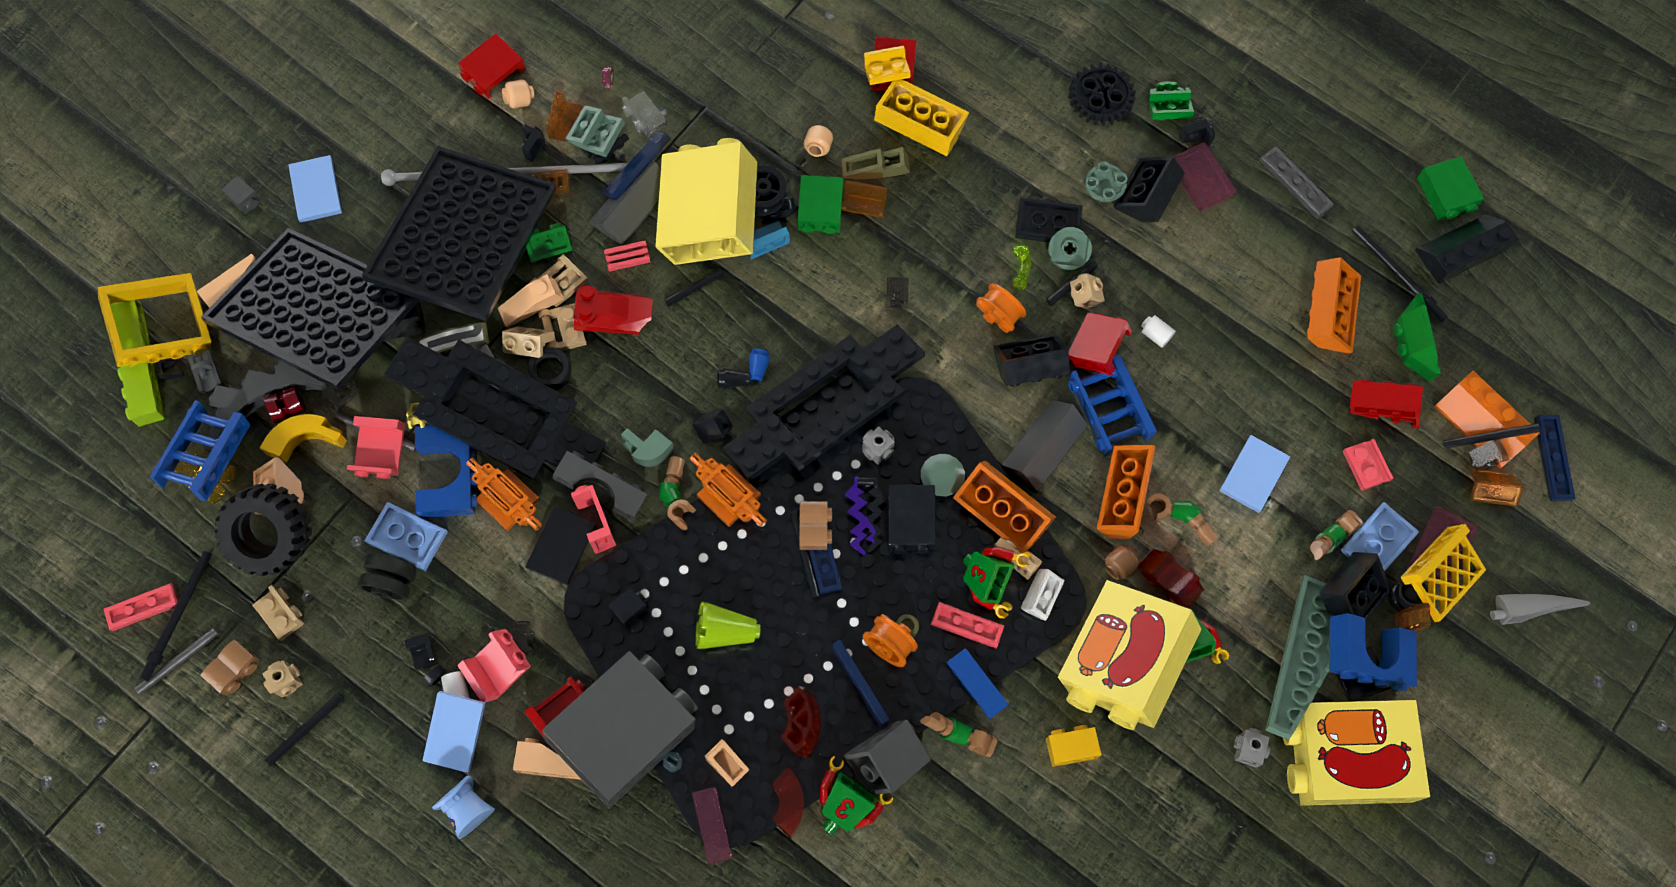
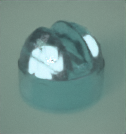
M670 752L663 758V765L667 771L676 772L682 767V758L678 753ZM670 757L677 761V766L667 761V758Z

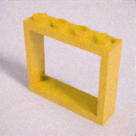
M191 273L98 287V300L117 367L128 365L133 367L136 364L145 362L156 363L168 358L179 359L185 355H200L202 352L211 350L210 335L206 323L201 318L203 312ZM188 292L201 337L126 350L122 349L110 304Z

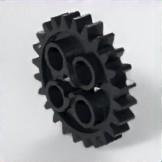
M1099 63L1098 68L1091 64L1090 70L1083 67V71H1078L1076 77L1072 78L1069 87L1068 98L1071 99L1070 106H1075L1073 112L1080 111L1079 118L1086 116V122L1088 123L1092 119L1094 120V125L1098 121H1101L1102 126H1105L1106 121L1113 125L1114 120L1121 122L1122 116L1126 118L1128 112H1131L1136 99L1134 98L1136 91L1133 90L1134 83H1129L1131 77L1124 78L1125 71L1118 73V67L1116 66L1112 70L1110 69V64H1107L1106 68H1103L1101 63Z

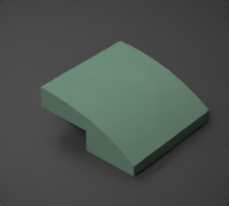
M584 105L566 140L586 151L607 157L625 123L622 118L605 115L602 109Z

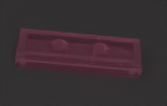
M716 787L693 792V800L708 865L731 860L732 855Z

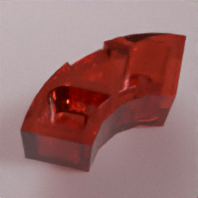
M1153 548L1137 567L1139 572L1153 587H1161L1167 594L1166 597L1182 607L1189 608L1205 590L1199 582V576L1181 567L1168 551H1160Z
M798 686L783 702L787 710L788 723L781 738L795 754L807 758L819 738L821 715L813 694L809 690Z
M787 767L772 783V788L779 799L778 812L773 818V822L792 839L801 824L804 799L802 788L796 775Z

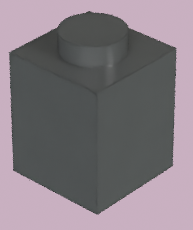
M236 176L221 189L226 197L245 215L255 209L258 203L261 202L256 192L239 176Z

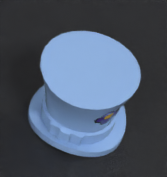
M470 775L461 780L432 806L433 810H442L443 813H446L458 839L472 832L495 810V808L474 792L473 779Z

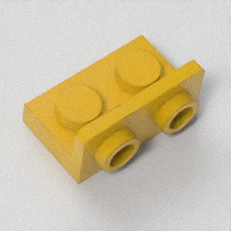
M904 46L864 53V68L870 85L910 78V69L905 58Z

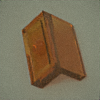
M556 92L546 131L549 139L568 142L566 137L583 108L582 105L566 102L564 93Z
M846 180L842 210L883 218L888 188Z
M1472 469L1471 475L1475 480L1470 495L1472 501L1518 506L1524 487L1516 475Z

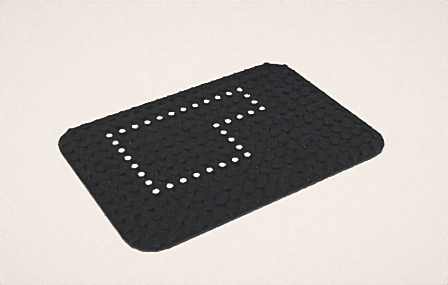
M904 377L896 380L895 382L904 390L905 395L803 469L798 471L789 460L786 461L785 458H782L749 483L761 493V497L757 501L760 503L758 512L767 519L763 526L760 527L753 519L744 522L738 518L728 527L698 498L690 503L696 511L693 513L688 511L682 516V519L687 523L686 530L680 529L667 517L589 564L572 579L565 593L564 614L570 630L599 678L629 651L638 660L648 654L659 664L665 673V676L659 682L671 694L678 688H681L697 705L698 709L692 714L696 719L694 730L668 753L654 769L688 825L703 841L718 848H740L757 841L820 799V784L826 771L830 770L829 761L833 756H835L832 761L834 767H840L842 760L844 761L841 770L836 772L837 775L839 772H842L851 779L855 775L843 755L893 722L906 719L914 727L915 734L918 735L929 728L920 722L925 716L938 712L945 717L973 699L947 665L950 659L965 648L994 685L1066 638L1080 624L1086 609L1085 588L1078 573L1047 530L1028 550L1042 561L1033 575L1026 579L1014 568L1012 570L1001 601L998 603L1008 602L1012 605L1013 608L1010 611L1002 608L1004 612L1009 614L1007 617L999 618L996 615L995 609L992 608L990 610L973 600L970 589L964 582V575L967 570V566L963 562L964 558L975 551L983 552L985 548L994 547L996 542L1002 537L953 499L955 494L946 497L935 495L934 550H930L929 553L925 554L916 553V550L907 551L904 554L888 551L887 495L889 485H923L921 468L931 456L949 454L957 458L964 468L965 481L977 465L983 461H987L1011 480L951 395L938 383L923 377ZM880 427L883 431L887 430L892 434L895 443L894 453L891 457L877 465L873 460H869L864 455L862 445L864 435L871 429L874 431ZM854 476H877V485L886 502L878 506L883 513L873 521V524L883 531L877 537L882 543L871 553H868V549L873 542L866 539L873 532L868 528L864 529L862 532L867 537L858 543L866 552L865 555H862L850 545L857 537L850 533V531L859 524V521L847 513L855 503L847 498L845 494L854 484ZM857 486L864 491L859 497L867 502L859 512L868 517L873 512L867 506L876 499L868 491L873 489L874 486ZM800 501L827 502V508H832V522H827V530H832L831 546L842 590L821 594L820 597L814 599L811 598L790 516V511L798 510ZM1039 569H1049L1065 580L1046 621L1021 609ZM631 588L634 592L640 591L647 599L645 602L647 610L631 625L626 627L614 615L609 606L626 590ZM701 602H707L756 619L757 624H760L759 638H755L753 643L697 649L695 644L696 624L699 622V617L702 616L698 615ZM941 602L1004 625L997 648L931 625L938 603ZM884 614L895 623L899 617L905 614L913 615L918 620L919 630L913 637L918 648L915 652H910L906 657V665L904 667H898L885 661L865 643L863 634L871 631L877 616ZM839 639L890 719L889 723L882 728L878 725L832 650L833 643ZM721 739L726 742L749 769L733 787L705 758V755Z

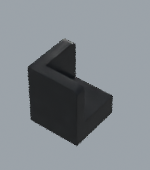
M723 408L703 414L693 424L703 443L724 438L733 428Z
M428 633L404 640L406 649L411 652L414 668L417 671L439 664L433 638Z

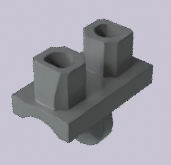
M210 350L197 356L188 357L198 390L201 394L214 392L216 385L223 386Z

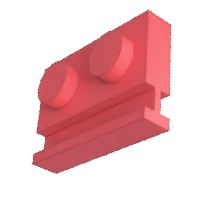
M1375 439L1345 448L1342 451L1361 491L1393 479Z

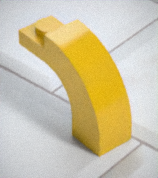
M304 414L288 418L275 426L264 439L260 449L267 456L280 458L284 463H287L294 449L306 440L320 439L341 448L345 446L347 440L342 435V431L331 426L325 417Z

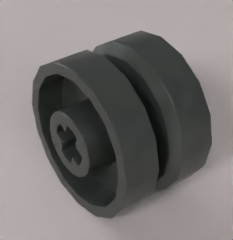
M368 554L363 566L368 572L360 575L357 587L373 595L392 600L406 601L411 588L405 582L414 580L417 568L397 558L381 554Z

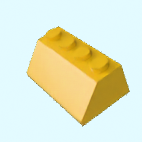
M901 79L892 81L876 105L874 121L948 156L957 142L969 112Z

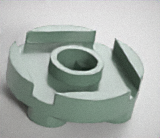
M1066 227L1058 231L1051 238L1048 246L1051 262L1058 268L1067 271L1082 267L1089 260L1092 252L1090 239L1082 230L1075 227ZM1069 243L1072 244L1073 248H1076V251L1072 252L1071 255L1067 254V251L1064 250V247H1067Z

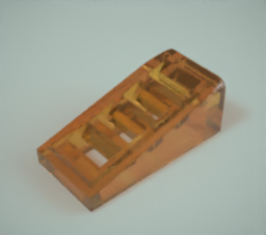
M568 169L527 174L539 179L546 178V181L549 182L550 178H554V183L556 184L554 194L571 193L570 172ZM558 177H562V186L558 184Z
M1422 603L1397 612L1395 614L1396 628L1401 627L1416 631V634L1431 625L1429 603Z

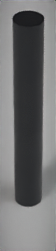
M1091 261L1046 299L1047 303L1053 306L1071 290V281L1077 279L1081 274L1093 272L1098 267L1097 263Z
M717 268L666 298L665 303L668 307L672 306L723 276L722 270Z

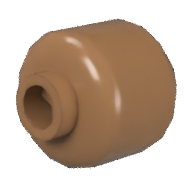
M1117 546L1106 557L1105 570L1116 580L1119 578L1127 579L1139 566L1137 552L1130 546H1127V548Z

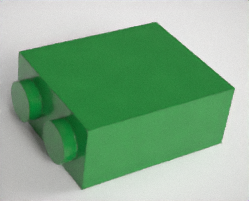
M1462 156L1425 167L1417 177L1438 220L1444 218L1450 220L1463 212L1467 214L1472 213L1479 208L1478 205L1484 199Z
M801 175L798 230L806 233L814 231L826 234L840 233L843 178Z

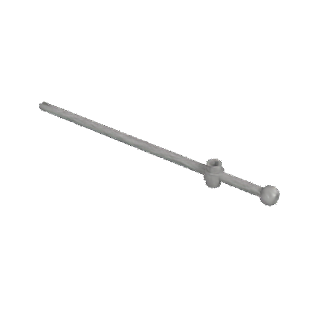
M628 163L508 169L527 175L622 171ZM387 169L381 173V180L386 186L394 185L396 181H417L422 172L395 173L393 170Z

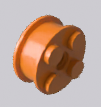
M991 283L988 286L989 291L983 297L977 298L976 305L984 313L983 318L988 323L993 324L995 322L1001 330L1008 333L1014 330V324L1019 318L1026 316V310L1010 292L997 284Z
M884 614L877 616L871 631L863 634L865 643L885 661L898 667H904L906 665V657L910 652H915L918 648L916 641L910 635L911 630L902 623L898 625Z

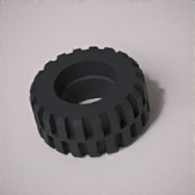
M261 483L248 487L226 500L225 504L218 511L220 516L215 518L214 525L218 529L214 532L215 538H218L220 542L217 544L219 549L224 551L226 554L224 557L227 561L231 560L234 563L233 566L239 570L245 569L244 572L253 575L256 573L258 576L276 574L302 557L305 549L309 547L311 542L308 538L312 535V527L308 526L311 519L310 515L305 513V505H300L297 501L299 498L294 493L288 494L289 490L282 486L276 489L277 486L275 484L268 483L264 485ZM251 512L263 514L272 521L278 534L276 547L267 546L254 536L249 522Z

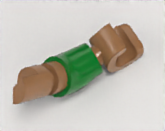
M673 456L670 457L665 475L666 478L660 485L659 498L668 508V517L680 529L686 530L687 523L682 519V516L688 511L693 513L696 509L688 501L683 500L680 493L679 480H681L685 460L681 457Z
M1160 493L1151 495L1146 501L1148 504L1159 502L1163 506V512L1157 513L1155 520H1161L1167 514H1170L1171 518L1181 520L1185 524L1188 523L1191 528L1195 527V533L1207 547L1219 538L1213 531L1212 526L1208 522L1205 523L1203 521L1205 519L1201 514L1203 511L1193 502L1173 501L1171 504L1169 498Z
M1348 510L1335 521V524L1316 536L1315 541L1310 546V550L1314 554V560H1318L1326 553L1334 551L1347 536L1352 535L1363 525L1362 520L1354 511Z
M934 712L920 720L922 724L937 731L940 737L949 742L967 746V743H969V750L979 755L991 757L994 752L997 738L987 734V732L977 729L972 732L971 727L951 717L946 718L938 712Z

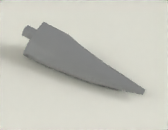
M1544 594L1497 595V610L1491 611L1490 617L1492 620L1499 619L1501 625L1521 623L1551 612L1588 606L1590 602Z

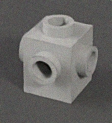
M878 427L874 431L871 429L864 435L863 453L877 465L883 460L886 461L894 453L895 441L889 431H883Z
M1253 728L1243 731L1240 735L1238 734L1234 742V748H1236L1234 760L1256 768L1263 765L1264 758L1267 759L1270 753L1271 745H1268L1270 737L1264 736L1262 731Z

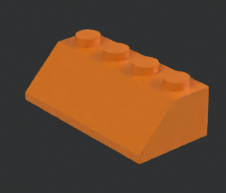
M1341 257L1318 261L1316 271L1314 272L1315 283L1312 290V307L1309 312L1308 339L1318 348L1353 353L1361 275Z
M1474 371L1468 374L1434 406L1465 436L1531 425ZM1540 432L1475 443L1474 445L1501 469Z
M1154 445L1114 446L1097 525V530L1109 539H1131L1139 532L1156 448Z
M987 461L980 462L953 497V499L1004 540L1011 541L1020 553L1027 552L1056 518L1055 515Z

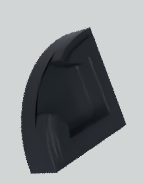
M162 359L157 362L159 379L161 381L184 376L182 369L175 362L168 359Z

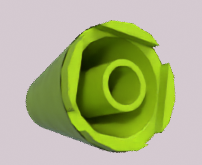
M701 602L698 615L702 616L699 617V622L696 624L695 644L697 649L753 643L755 638H759L760 624H757L756 619L707 602Z

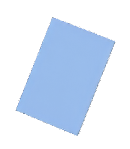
M330 155L288 164L297 216L300 223L342 213L333 160Z
M1250 435L1219 491L1260 513L1290 456Z
M387 502L364 541L377 549L426 571L448 531Z
M1383 502L1340 551L1348 558L1353 552L1378 553L1385 571L1419 531Z
M439 691L437 693L423 761L468 773L471 770L486 702Z

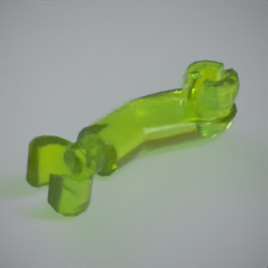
M1016 245L1013 253L1016 257H1019L1020 267L1018 277L1013 280L1012 287H1016L1015 290H1022L1027 286L1026 278L1032 265L1029 248L1026 245Z

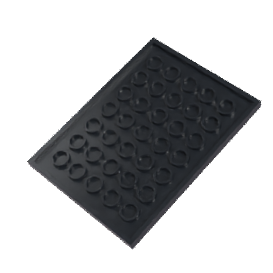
M437 146L362 274L363 281L487 321L556 191V184Z
M287 228L201 318L204 323L340 390L421 299L363 281L362 274L367 267L366 264Z

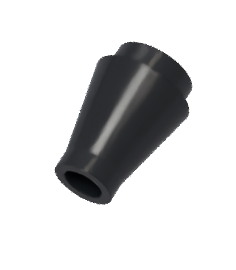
M726 368L717 372L718 388L725 390L749 386V372H740Z

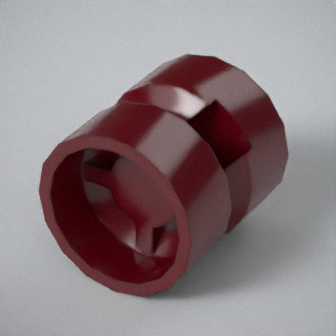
M296 386L283 390L281 395L275 393L264 397L267 411L275 424L288 419L289 415L294 417L306 413L304 401Z

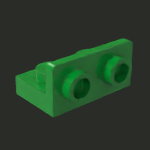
M560 223L547 226L548 231L541 233L539 229L534 231L526 246L531 262L573 251L565 226L561 227Z

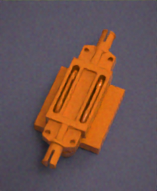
M697 453L690 457L689 460L698 467L696 476L702 481L704 486L697 493V497L728 527L738 518L744 522L753 519L760 527L763 526V523H766L767 519L758 512L760 503L757 500L761 497V493L730 464L726 467L722 463L719 465L713 458L704 461Z
M474 458L467 461L466 465L475 472L472 480L482 492L477 497L478 504L506 531H509L516 523L520 526L530 525L535 531L539 529L538 526H542V523L534 517L537 511L534 506L540 501L539 497L511 470L507 468L502 473L498 468L494 469L489 463L481 466Z

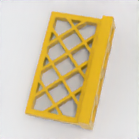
M1466 524L1447 527L1400 577L1405 585L1412 584L1434 622L1441 621L1486 571V568L1466 537L1470 532ZM1459 543L1463 547V554L1459 553ZM1448 555L1452 556V567L1447 566ZM1459 558L1463 559V570L1459 569ZM1470 561L1476 568L1474 573L1470 572ZM1436 568L1440 569V580L1435 579ZM1447 571L1452 572L1451 583L1447 582ZM1459 574L1463 575L1462 586L1459 585ZM1424 581H1428V593L1422 586ZM1435 583L1440 584V596L1435 595ZM1447 587H1451V598H1447ZM1435 599L1440 600L1439 612L1435 607Z

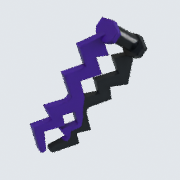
M854 476V484L845 494L847 498L855 503L847 513L859 521V524L850 531V533L857 536L850 545L859 553L865 555L866 552L858 545L867 537L862 532L864 529L868 528L873 532L866 539L873 542L868 549V553H871L882 543L877 537L883 531L876 527L873 521L883 513L878 506L886 502L877 485V476ZM857 486H874L873 489L868 491L869 494L876 498L867 506L873 512L868 517L859 512L867 502L859 497L864 491Z

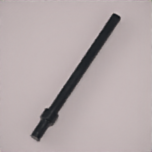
M1358 225L1352 230L1415 296L1422 293L1427 311L1430 310L1441 322L1448 317L1437 305L1438 302L1432 296L1429 297Z
M203 551L154 650L150 651L146 658L148 662L139 677L140 679L149 682L156 666L160 665L164 657L162 654L212 557L211 553Z

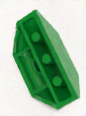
M1420 293L1415 296L1393 325V333L1397 336V350L1403 364L1430 382L1434 381L1441 372L1438 366V356L1423 295Z

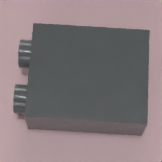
M630 651L627 652L542 729L544 740L609 809L694 730L696 719L692 714L698 709L697 705L681 688H678L671 694L659 682L665 676V673L659 664L648 654L638 660Z

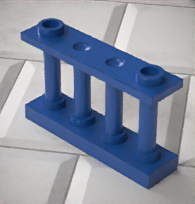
M1120 354L1114 356L1112 360L1115 367L1112 375L1097 372L1080 379L1077 372L1073 371L1068 381L1069 389L1072 393L1075 392L1096 437L1095 444L1098 450L1103 452L1104 456H1108L1111 452V444L1135 435L1142 436L1144 441L1153 439L1157 432ZM1109 377L1115 379L1117 388L1090 398L1084 389V386ZM1118 396L1124 398L1126 407L1100 417L1097 416L1093 408L1096 404ZM1128 415L1133 416L1136 423L1134 427L1110 436L1106 435L1102 425Z
M195 400L191 408L188 409L184 420L158 464L153 468L150 478L160 488H164L168 480L191 486L190 490L198 499L207 501L250 427V423L243 414L234 412L229 420L207 414L208 412L202 404ZM202 422L224 428L218 439L197 434L196 432ZM191 441L213 447L207 458L189 454L185 451ZM179 461L201 466L202 468L197 477L194 478L174 472Z

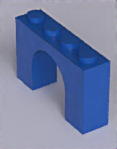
M420 426L415 427V449L420 455L449 453L458 457L461 464L458 477L447 487L415 491L417 515L424 519L475 514V507L478 506V494L475 493V485L477 484L472 480L475 472L466 463L471 458L478 461L476 450L432 426H425L424 428Z
M1349 613L1330 617V672L1339 674L1342 679L1356 678L1359 683H1375V686L1380 688L1392 687V691L1405 692L1407 688L1417 687L1416 631L1401 627L1382 630V657L1379 666H1376L1368 656L1365 646V618Z

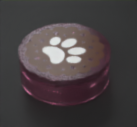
M605 66L602 72L603 87L612 88L614 69L613 67Z

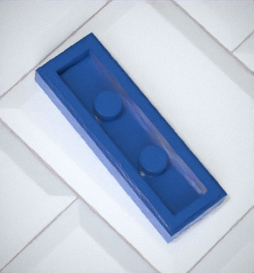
M966 648L947 662V665L989 720L1009 705Z

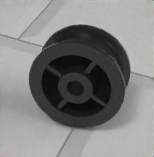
M760 165L757 166L755 215L770 216L781 210L785 204V197H787L786 181L782 173L771 166Z

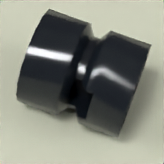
M1403 581L1392 587V591L1388 594L1390 606L1400 613L1411 612L1423 604L1412 584L1405 585ZM1423 582L1422 586L1428 593L1427 585Z

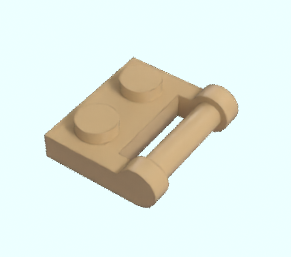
M563 254L541 276L535 277L530 281L531 283L547 274L553 277L562 268H567L555 278L564 300L553 305L555 308L560 306L577 289L588 282V278Z
M575 303L550 310L543 309L538 312L539 320L542 321L544 330L553 331L551 319L557 318L563 340L562 342H556L554 334V340L548 342L546 347H554L565 351L587 345L584 332L574 330Z

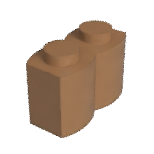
M800 501V550H827V544H832V530H827V522H832V508H827V502Z
M233 640L204 669L200 676L220 694L227 696L238 690L243 677L251 675L256 670L259 659L240 642Z

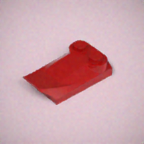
M584 285L577 289L574 330L640 335L642 327L651 320L653 298L597 291L593 286Z

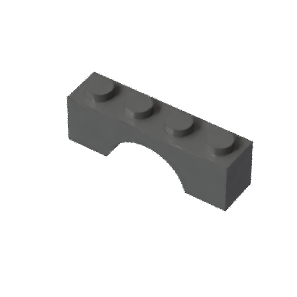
M566 451L553 474V479L571 489L585 482L601 484L612 496L613 511L633 521L647 496L644 493V489L636 484L629 485L624 482L625 479L616 473L611 475L605 472V468L596 462L591 464L585 461V457L578 452L573 451L570 453Z

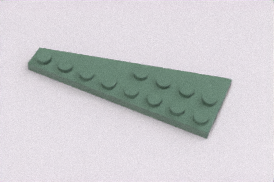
M1306 575L1301 579L1266 731L1288 740L1295 732L1308 706L1330 671V617L1333 615L1326 611L1319 593L1327 583Z

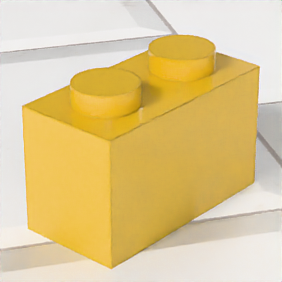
M1080 725L1074 727V731L1065 732V729L1051 731V735L1046 738L1052 767L1098 759L1101 756L1095 727L1088 728V725Z

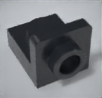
M1207 119L1183 127L1179 138L1182 144L1189 141L1191 143L1196 142L1202 138L1207 147L1212 144L1215 138V131L1209 125Z
M524 124L522 129L526 139L522 143V151L525 159L533 162L545 144L542 131L538 127Z

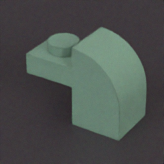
M628 428L621 434L624 442L623 446L633 453V461L640 466L653 467L659 465L674 451L673 443L656 429L644 442Z

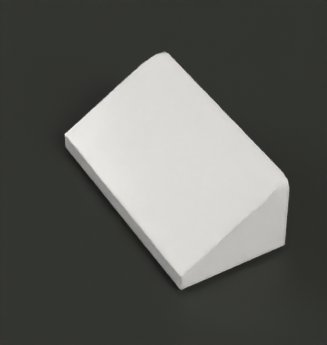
M1039 569L1021 609L1046 621L1065 580L1049 569Z

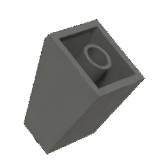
M907 719L893 722L843 755L860 785L874 795L893 793L931 760L927 754L926 747L920 742L915 734L914 727Z

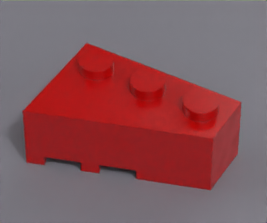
M1367 379L1353 380L1350 413L1374 419L1384 416L1392 418L1393 423L1399 424L1400 420L1413 423L1412 427L1419 428L1423 387L1413 383L1399 385L1390 381L1376 383Z

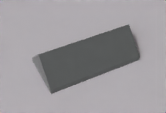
M651 161L618 199L609 198L589 221V224L623 246L659 203L661 168L658 164Z
M1051 400L1001 467L1035 492H1038L1088 424L1073 404Z

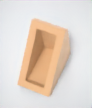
M723 739L705 755L707 762L732 787L749 771L747 766Z

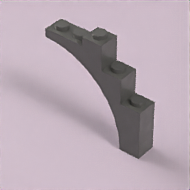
M277 361L274 366V374L248 370L247 376L242 380V390L216 385L214 392L209 397V406L216 412L213 416L229 420L234 412L241 413L247 418L265 404L264 397L275 393L281 395L283 390L296 386L299 392L314 390L332 392L333 387L281 361ZM211 425L209 434L206 436L218 439L224 428ZM204 445V450L210 454L213 447Z

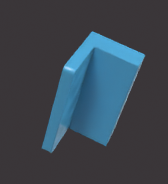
M777 221L755 230L753 254H749L750 258L754 259L789 244L790 237L787 228H782L780 222Z

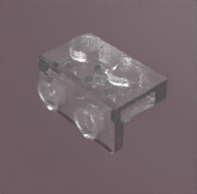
M644 91L630 100L626 96L622 97V110L627 117H632L634 120L633 124L639 133L642 131L646 137H649L668 125L667 120Z

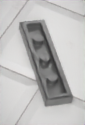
M1277 146L1260 158L1259 161L1316 219L1333 207L1334 203Z

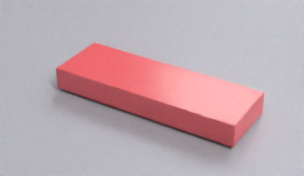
M169 583L104 608L109 630L115 631L175 608L179 601L175 585Z
M941 602L938 603L931 623L933 626L993 648H997L1004 629L1002 624Z

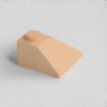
M273 458L253 472L254 485L261 483L264 485L268 483L275 484L277 486L276 489L282 486L289 490L288 494L294 493L299 498L297 501L302 504L304 492L301 481L280 458Z

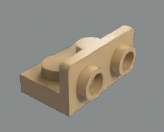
M519 326L502 331L503 352L540 358L543 356V346L547 342L554 340V331Z
M1000 538L994 546L1012 550L1014 554H1021L1011 541L1004 540L1003 538ZM1027 551L1032 557L1022 556V561L1030 565L1020 567L1014 560H1012V563L1015 564L1014 569L1026 579H1029L1041 565L1042 561L1030 551Z
M270 585L268 587L270 592L255 602L253 607L278 640L283 641L304 625L300 619L303 614L295 605L290 606L287 602L289 596L281 587L277 589Z

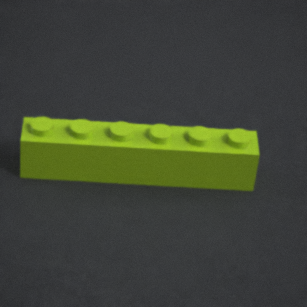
M139 300L110 304L122 349L149 346L150 340L142 303ZM145 362L136 364L133 367L128 365L118 368V375L121 381H123L124 386L121 392L128 406L125 408L127 418L139 427L164 420L165 415L154 363Z

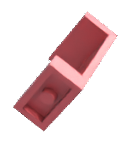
M354 416L353 425L359 427L355 463L354 465H347V470L355 472L354 476L368 477V474H376V478L390 479V475L398 476L405 423L395 419Z
M583 485L575 489V492H572L571 495L578 510L595 504L604 526L601 529L586 534L595 555L616 547L617 545L593 485Z
M506 629L490 632L488 635L491 641L475 657L462 660L457 665L482 702L498 699L531 667L525 654L519 649L512 635Z

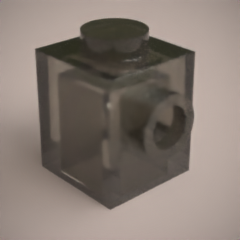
M887 277L886 307L907 308L909 278Z

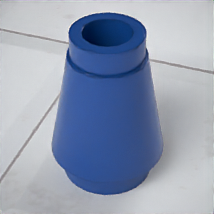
M752 349L751 354H749L750 381L762 382L770 361L768 351Z

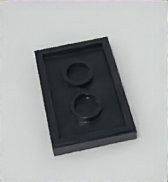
M1020 197L1015 238L1050 242L1051 238L1063 228L1075 227L1080 229L1083 205Z
M554 506L525 568L568 586L589 542L586 534L594 531L596 523Z

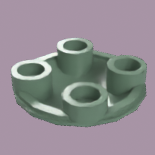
M1102 161L1088 172L1085 178V187L1094 199L1101 202H1111L1124 194L1127 187V175L1117 166Z
M937 454L925 461L921 468V480L923 485H935L936 496L946 497L957 493L965 481V471L957 458L949 454Z

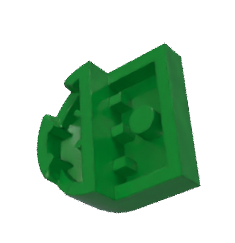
M1171 81L1160 82L1156 88H1151L1148 108L1152 120H1183L1193 118L1194 109L1190 100V89L1186 87L1184 90L1178 87L1177 82Z

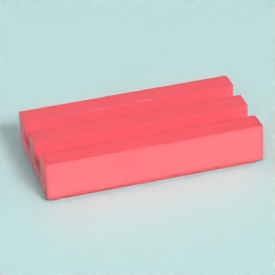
M646 241L604 250L609 272L650 263ZM645 255L644 257H639V258H635V259H631V260H626V259H630V258L635 257V256ZM622 259L626 260V261H622V262H617V263L611 264V262H613V261L622 260Z

